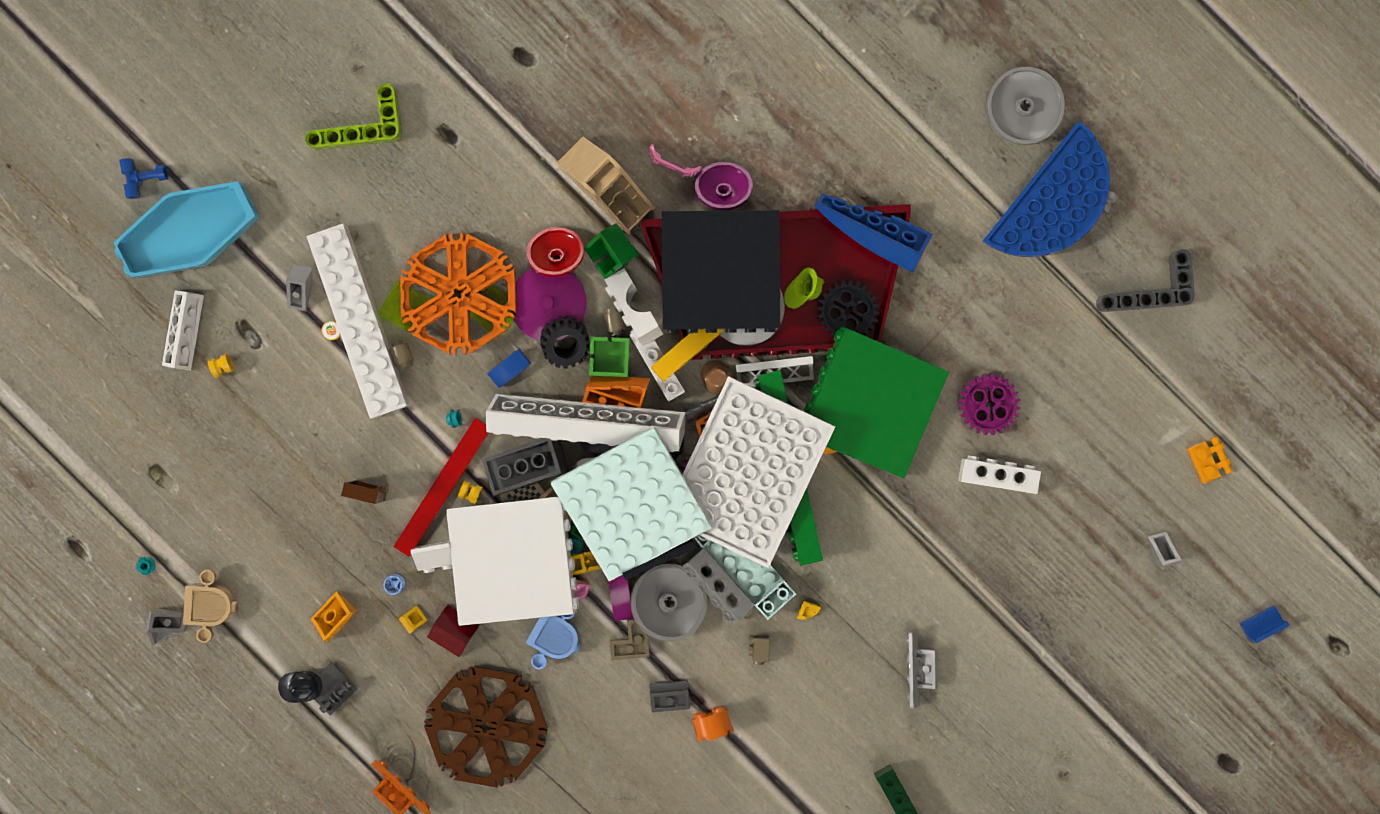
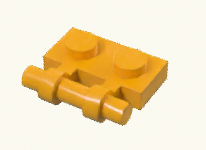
M1218 436L1211 438L1213 446L1208 447L1206 441H1203L1186 449L1201 484L1221 477L1218 470L1220 468H1223L1226 474L1233 472L1231 460L1227 458L1224 452V444L1220 442ZM1214 452L1217 453L1218 458L1220 460L1217 463H1215L1212 457V453Z

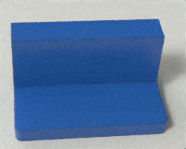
M1271 606L1239 623L1247 639L1254 643H1258L1290 626L1287 621L1282 619L1276 606Z

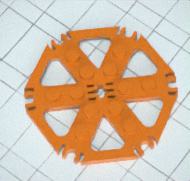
M450 233L449 242L448 234L442 236L409 257L416 261V263L406 262L411 265L410 271L402 269V273L408 277L400 275L401 319H404V324L413 323L412 327L408 329L410 333L414 332L411 335L451 355L452 348L453 355L457 356L459 348H462L463 354L467 355V347H469V354H472L508 331L502 328L501 325L510 328L511 325L506 323V318L512 317L515 319V316L509 311L517 314L516 270L513 269L512 263L504 266V262L509 259L504 252L467 233L466 240L463 233H460L458 240H454V234ZM476 247L491 255L492 261L468 275L469 248ZM440 249H446L448 277L426 267L424 264L425 259ZM501 279H505L508 282V302L505 305H500L479 294ZM413 284H419L438 294L415 310L410 307V287ZM457 289L459 291L463 290V292L461 293L462 297L460 299L458 297L454 298V295L456 294L455 291ZM469 311L492 322L494 325L491 332L477 341H473L470 338ZM449 313V340L447 342H441L426 333L428 325Z

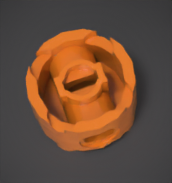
M717 706L711 708L712 712L706 714V712L701 711L693 714L694 718L691 721L695 728L697 742H702V738H706V741L726 736L728 732H734L728 709Z

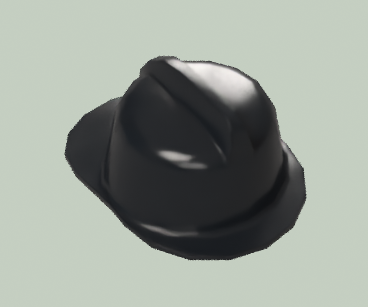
M312 671L291 672L285 674L280 679L278 691L280 696L287 702H308L320 695L322 681Z

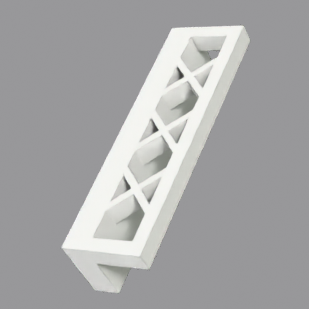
M175 290L162 366L191 371L204 295Z
M813 356L736 365L737 380L741 382V372H749L754 378L750 383L745 384L753 387V380L756 379V375H759L762 370L773 372L771 369L778 368L780 370L785 367L792 374L788 379H783V383L814 380ZM808 365L810 376L801 377L796 371L800 366ZM797 366L795 370L790 367Z

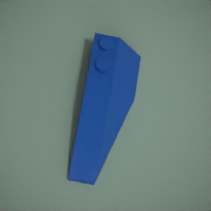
M822 194L815 205L829 221L856 242L911 272H914L933 235L893 215L891 218L882 216L880 211L874 210L873 213L864 210V206L858 204L851 206L845 200Z

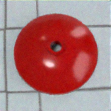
M552 227L540 231L530 240L526 252L530 266L541 275L549 277L563 276L571 273L581 264L584 257V245L582 239L574 231L563 227Z

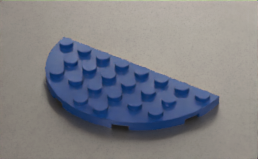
M1080 121L1077 122L984 238L983 243L1008 255L1041 257L1069 248L1081 240L1094 227L1107 201L1110 174L1104 150L1094 134Z

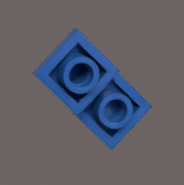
M519 348L487 374L497 387L500 388L529 366L531 362Z

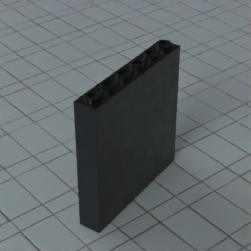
M779 210L661 211L663 330H667V333H678V329H686V333H698V329H706V333H717V329H725V333H737V329H745V333H754L756 329H764V332H776V328H780Z

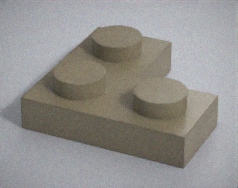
M628 619L629 639L610 640L611 661L650 657L648 635L640 629L635 619Z

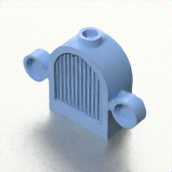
M575 613L539 618L525 642L540 651L531 660V664L535 669H543L546 666L547 655L552 658L561 659L569 656L572 652L577 654L582 644L578 642L579 633L576 626L568 620Z

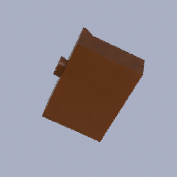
M356 480L344 482L341 496L377 504L385 501L389 484L377 486Z

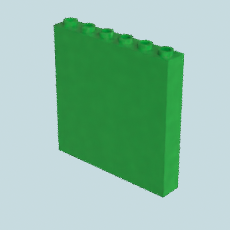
M841 327L834 336L835 343L833 348L828 350L826 356L828 360L825 366H822L820 369V379L818 384H815L812 388V398L810 402L806 403L804 412L836 426L827 443V448L905 479L949 375V371Z

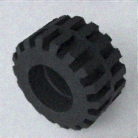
M558 316V320L551 319V324L546 323L544 325L545 329H542L540 337L545 359H548L551 365L555 363V366L558 368L561 365L564 369H568L569 365L572 368L576 367L575 363L581 364L583 362L582 358L586 359L588 356L587 351L590 350V340L586 328L575 317L573 320H571V316H566L564 319L562 316ZM562 335H571L576 339L575 343L567 349H560L554 345L556 339Z

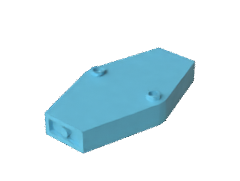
M239 181L172 192L163 196L113 242L116 247L114 251L117 257L122 259L124 264L123 270L126 275L135 279L202 268L211 264L260 217L244 184Z

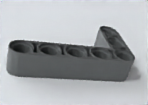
M1181 249L1171 253L1169 256L1171 289L1102 295L1096 300L1097 309L1101 312H1114L1191 304L1195 298L1191 253ZM1178 254H1181L1184 258L1182 264L1177 261ZM1180 273L1184 274L1185 281L1183 283L1180 282L1178 278ZM1181 292H1184L1187 296L1185 302L1180 299ZM1162 294H1165L1168 298L1166 303L1161 301ZM1143 295L1148 297L1149 301L1147 305H1144L1142 303L1141 299ZM1123 297H1127L1130 301L1127 307L1122 303ZM1105 298L1110 300L1109 308L1103 305Z

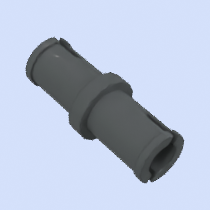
M719 395L705 402L700 401L698 405L684 411L688 422L702 415H708V412L713 410Z

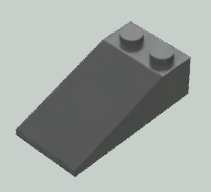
M543 438L482 459L493 496L569 472L560 440H551L550 438Z

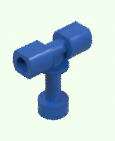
M133 159L119 160L121 173L126 177L127 184H124V190L127 199L140 198L138 185L142 184V180L158 178L159 181L168 180V171L164 164L156 166L153 171L140 173L138 169H135Z

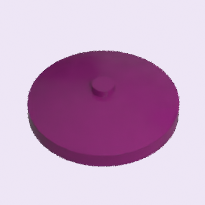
M532 268L525 272L516 282L517 314L513 311L511 313L515 316L514 322L523 333L540 341L541 331L545 329L544 325L546 323L551 324L550 320L553 318L558 320V316H562L563 319L566 316H571V320L575 317L579 323L583 321L587 308L586 294L582 284L572 273L558 277H549L537 273ZM562 335L559 338H557L556 341L562 340L570 335Z

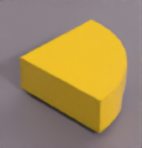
M803 600L797 619L805 620L812 618L819 613L821 606Z

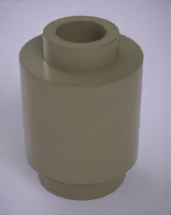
M617 308L604 310L605 315L603 316L606 333H610L611 336L622 335V331L625 330L622 312H618Z
M398 341L391 344L392 348L389 351L395 366H398L399 370L413 366L412 361L414 359L408 343Z

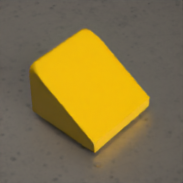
M417 605L399 618L408 633H412L428 621Z

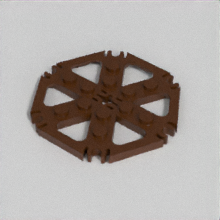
M474 666L476 672L474 674L473 668L469 667L470 674L468 676H465L463 671L460 670L459 677L456 673L428 707L433 709H427L426 713L431 714L433 719H425L424 723L428 725H424L438 766L440 767L445 762L446 764L442 767V771H445L448 767L452 769L450 778L454 777L457 772L458 776L454 780L498 788L499 784L502 787L504 785L502 778L506 777L512 783L513 777L511 774H513L516 781L545 745L541 746L537 743L545 744L546 740L540 739L539 734H547L548 730L540 729V727L548 728L533 685L531 689L526 691L530 682H527L525 686L520 685L521 675L514 681V677L518 673ZM483 677L501 679L506 682V688L491 706L488 704L480 682ZM458 687L463 692L470 713L443 709L442 701L453 688ZM522 699H526L532 708L535 722L528 724L506 720L505 718ZM485 722H488V725L492 728L484 731V728L479 725H484ZM443 729L466 733L467 735L451 754L446 755L441 750L436 733L438 730ZM502 740L527 744L529 746L530 752L518 766H511ZM481 747H483L491 769V775L488 777L471 775L465 771V766Z

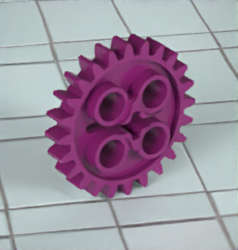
M993 373L989 379L987 374H983L982 379L979 376H975L976 382L968 380L970 387L964 385L963 388L966 392L959 393L963 396V399L957 400V402L962 403V406L957 409L964 412L960 415V417H966L964 424L971 423L970 430L977 427L976 433L979 434L983 430L984 435H987L989 430L991 435H995L996 430L999 433H1003L1002 427L1010 429L1007 423L1014 424L1015 421L1012 417L1019 416L1015 413V410L1021 409V407L1016 406V403L1021 400L1014 397L1019 393L1018 391L1012 392L1014 385L1008 386V379L1002 382L1001 375L995 379ZM986 387H987L988 390H989V391H988V398H987V394H986V392H985V388H986ZM996 388L1001 391L999 399L993 397V391ZM976 391L982 393V399L979 402L974 399ZM988 400L989 402H993V406H990V410L989 407H985V403H988ZM999 407L1004 410V415L1001 418H998L995 414L996 409ZM979 410H983L985 413V418L981 421L976 416ZM990 411H991V416H992V418H993L992 421L989 420V417H990V413H989V412H990Z

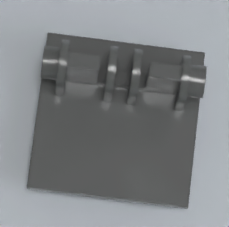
M330 662L318 674L322 681V691L314 700L320 705L319 709L322 713L327 712L331 716L358 689Z

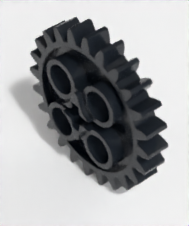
M842 280L840 287L837 283H834V290L828 287L829 294L822 293L825 300L818 301L822 304V307L817 308V310L821 311L822 314L818 315L817 318H823L819 325L827 326L824 332L830 330V337L834 336L841 327L847 328L846 321L848 319L853 320L856 324L852 331L861 335L862 333L869 335L868 328L874 329L871 323L878 322L874 315H879L880 312L875 311L874 308H877L879 304H873L877 297H870L873 291L866 292L867 285L860 288L859 281L854 286L852 280H849L848 285ZM842 293L850 295L851 300L849 303L841 301ZM834 301H837L844 308L851 307V312L856 316L862 318V322L857 320L851 314L846 316V311L841 307L835 305ZM858 304H864L866 306V312L864 314H860L857 312ZM831 309L839 311L840 316L838 319H833L830 316Z

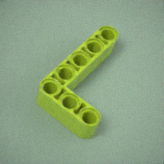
M383 83L378 87L377 98L380 123L311 130L305 135V143L314 150H327L398 141L402 136L397 91L388 83ZM390 89L392 91L391 96L384 98V91ZM392 108L394 110L393 115L386 117V110ZM395 127L396 133L393 136H388V130ZM373 129L376 130L377 135L374 138H369V132ZM357 132V138L353 141L350 140V134ZM338 134V140L331 143V136ZM319 136V142L316 145H312L313 137Z

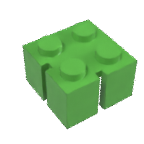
M591 337L590 354H595V358H590L589 375L629 377L630 338H612V341H609V337Z

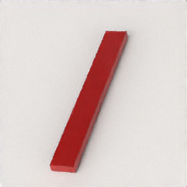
M477 418L473 420L393 546L395 549L408 557L411 556V549L417 547L489 434V432H486V424Z

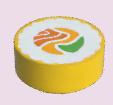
M328 321L322 326L324 338L337 340L341 336L336 322Z

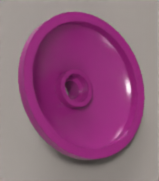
M731 162L710 164L699 172L695 180V192L698 199L707 207L715 210H732L742 206L750 198L753 188L749 173L743 167Z

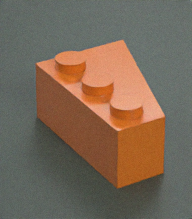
M591 376L582 402L642 408L651 378Z

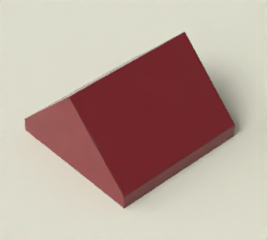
M447 604L433 624L427 638L460 657L480 624L459 626L457 610Z

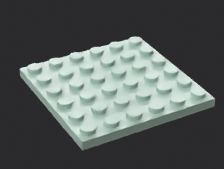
M655 427L644 431L551 481L553 489L609 581L623 575V572L646 563L711 529L709 520Z

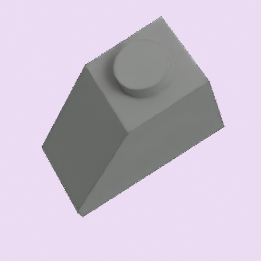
M293 264L286 278L287 308L307 310L313 283L312 268Z

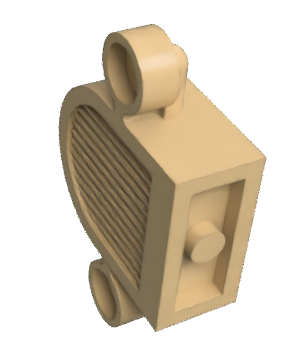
M207 569L200 573L199 580L203 585L189 584L185 586L183 625L202 626L196 633V638L201 643H207L212 640L214 633L211 626L227 621L233 613L238 611V601H235L231 591L223 586L213 585L217 575L212 569Z

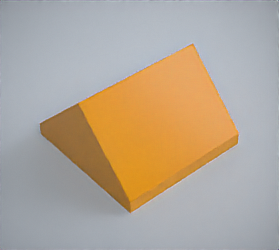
M336 591L314 614L311 621L323 641L327 643L339 633L358 610Z

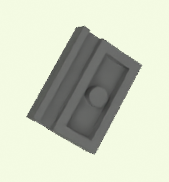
M687 680L649 684L652 713L690 709Z

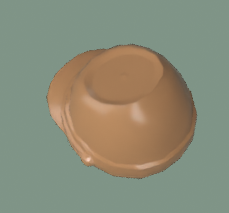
M718 361L708 362L700 373L708 392L714 395H720L728 376L735 379L733 370Z

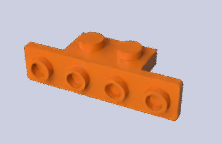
M375 759L371 763V766L384 777L371 793L393 814H404L411 805H414L422 814L431 813L429 810L430 806L423 800L419 801L415 797L416 793L410 787L406 788L401 784V778L395 773L392 775L387 770L388 766L380 760L378 762Z

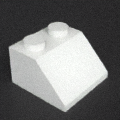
M450 541L417 546L411 549V555L418 571L423 570L424 573L434 572L437 567H442L443 570L453 568Z

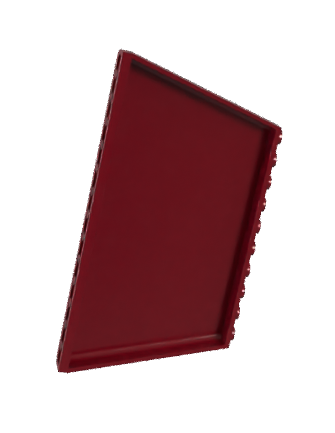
M911 204L864 207V210L873 213L874 210L882 212V216L891 218L893 215L909 222ZM818 209L779 212L780 290L783 298L790 283L806 268L814 269L817 276L824 280L820 295L816 299L807 300L803 305L794 309L789 308L784 300V316L780 328L767 340L755 345L742 346L728 342L719 335L706 348L694 356L692 360H701L703 356L711 355V359H719L724 354H730V358L741 357V353H749V357L760 356V352H768V356L780 355L779 351H787V354H799V350H806V353H818V349H825L828 352L830 348H833L835 341L834 336L830 337V330L824 332L827 326L819 325L823 318H817L818 315L822 314L821 311L817 310V308L822 307V304L818 301L825 300L822 293L829 294L828 287L834 290V283H837L840 287L842 280H844L846 285H848L849 280H852L854 286L859 281L860 288L867 285L865 291H873L870 295L871 298L877 297L873 304H879L877 308H874L875 311L880 312L879 315H874L878 322L871 323L874 329H867L869 335L864 333L862 335L881 343L899 265L886 260L856 242L829 221ZM662 218L641 220V227L662 284ZM842 293L841 301L849 303L851 300L850 295ZM834 301L835 305L841 307L846 311V316L851 314L857 320L862 322V318L856 316L851 312V307L844 308L837 301ZM858 304L857 312L860 314H864L866 312V306L864 304ZM837 309L830 310V316L833 319H838L840 316ZM848 319L846 327L849 330H853L856 324L853 320ZM678 329L682 340L690 334L686 333V329Z

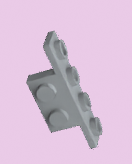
M915 629L909 631L906 640L909 646L907 682L910 687L907 700L910 703L911 709L920 706V688H938L937 650L919 649V630Z

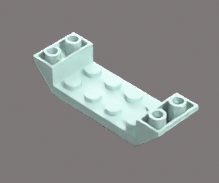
M700 535L693 537L748 596L767 620L796 595L771 564L769 568L764 567Z

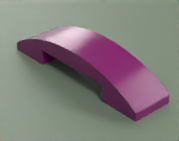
M621 575L611 581L608 580L614 621L633 619L628 579L625 580L624 576Z

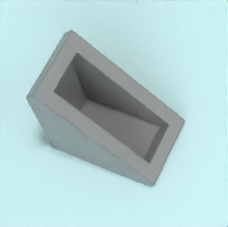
M1167 532L1148 536L1155 565L1163 568L1182 562Z

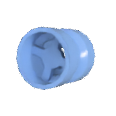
M393 574L385 579L383 586L388 594L395 595L405 588L406 580L400 574Z

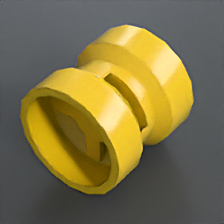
M228 354L221 355L219 359L208 361L209 370L214 378L222 376L225 372L230 373L234 371L233 362Z
M465 480L459 491L458 498L462 500L467 499L470 503L476 505L483 487L473 486L471 482Z

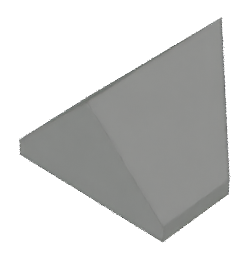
M159 608L149 612L146 631L152 646L180 632H184L183 612Z

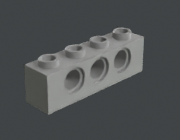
M705 548L699 550L682 566L687 576L694 579L698 584V588L711 598V603L715 607L720 608L727 621L732 623L740 621L755 606ZM702 568L707 571V577L703 576ZM715 583H717L720 586V591H717L715 589ZM727 597L732 599V606L728 604Z

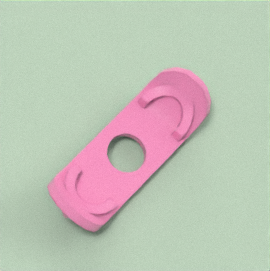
M650 145V156L654 163L656 162V164L659 163L682 174L683 177L696 176L702 169L701 166H698L696 168L686 167L684 170L662 160L661 155L655 151L654 145Z

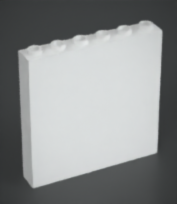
M559 497L446 509L459 626L568 615L577 612L579 600L578 597H575L574 590L577 589L576 578H573L572 572L575 569L574 558H571L570 550H573V543L568 535L571 525L570 520L566 517L567 510Z

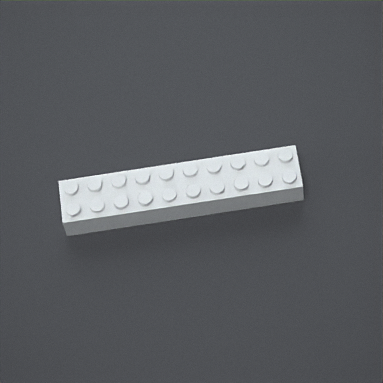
M340 224L306 236L370 419L409 407V400L398 369L389 351L390 346L348 226Z
M495 394L486 410V432L496 435L510 434L515 437L530 436L535 439L550 438L551 440L588 442L589 444L600 443L616 446L655 427L667 450L674 452L679 451L685 433V412L502 394Z

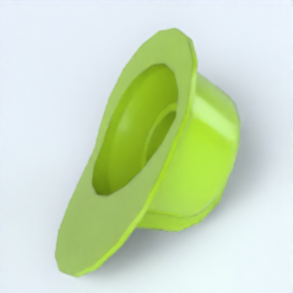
M804 269L787 287L784 295L785 304L789 308L794 309L803 305L807 300L816 299L822 291L824 280L817 276L814 269Z

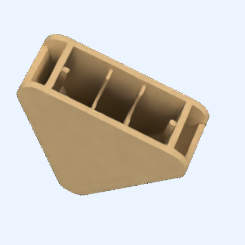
M584 137L556 163L628 236L631 234L630 230L650 210L653 211L655 209L624 169L609 154Z

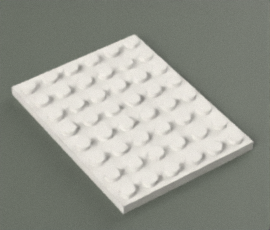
M728 376L683 473L685 481L711 524V529L699 535L769 568L836 426Z

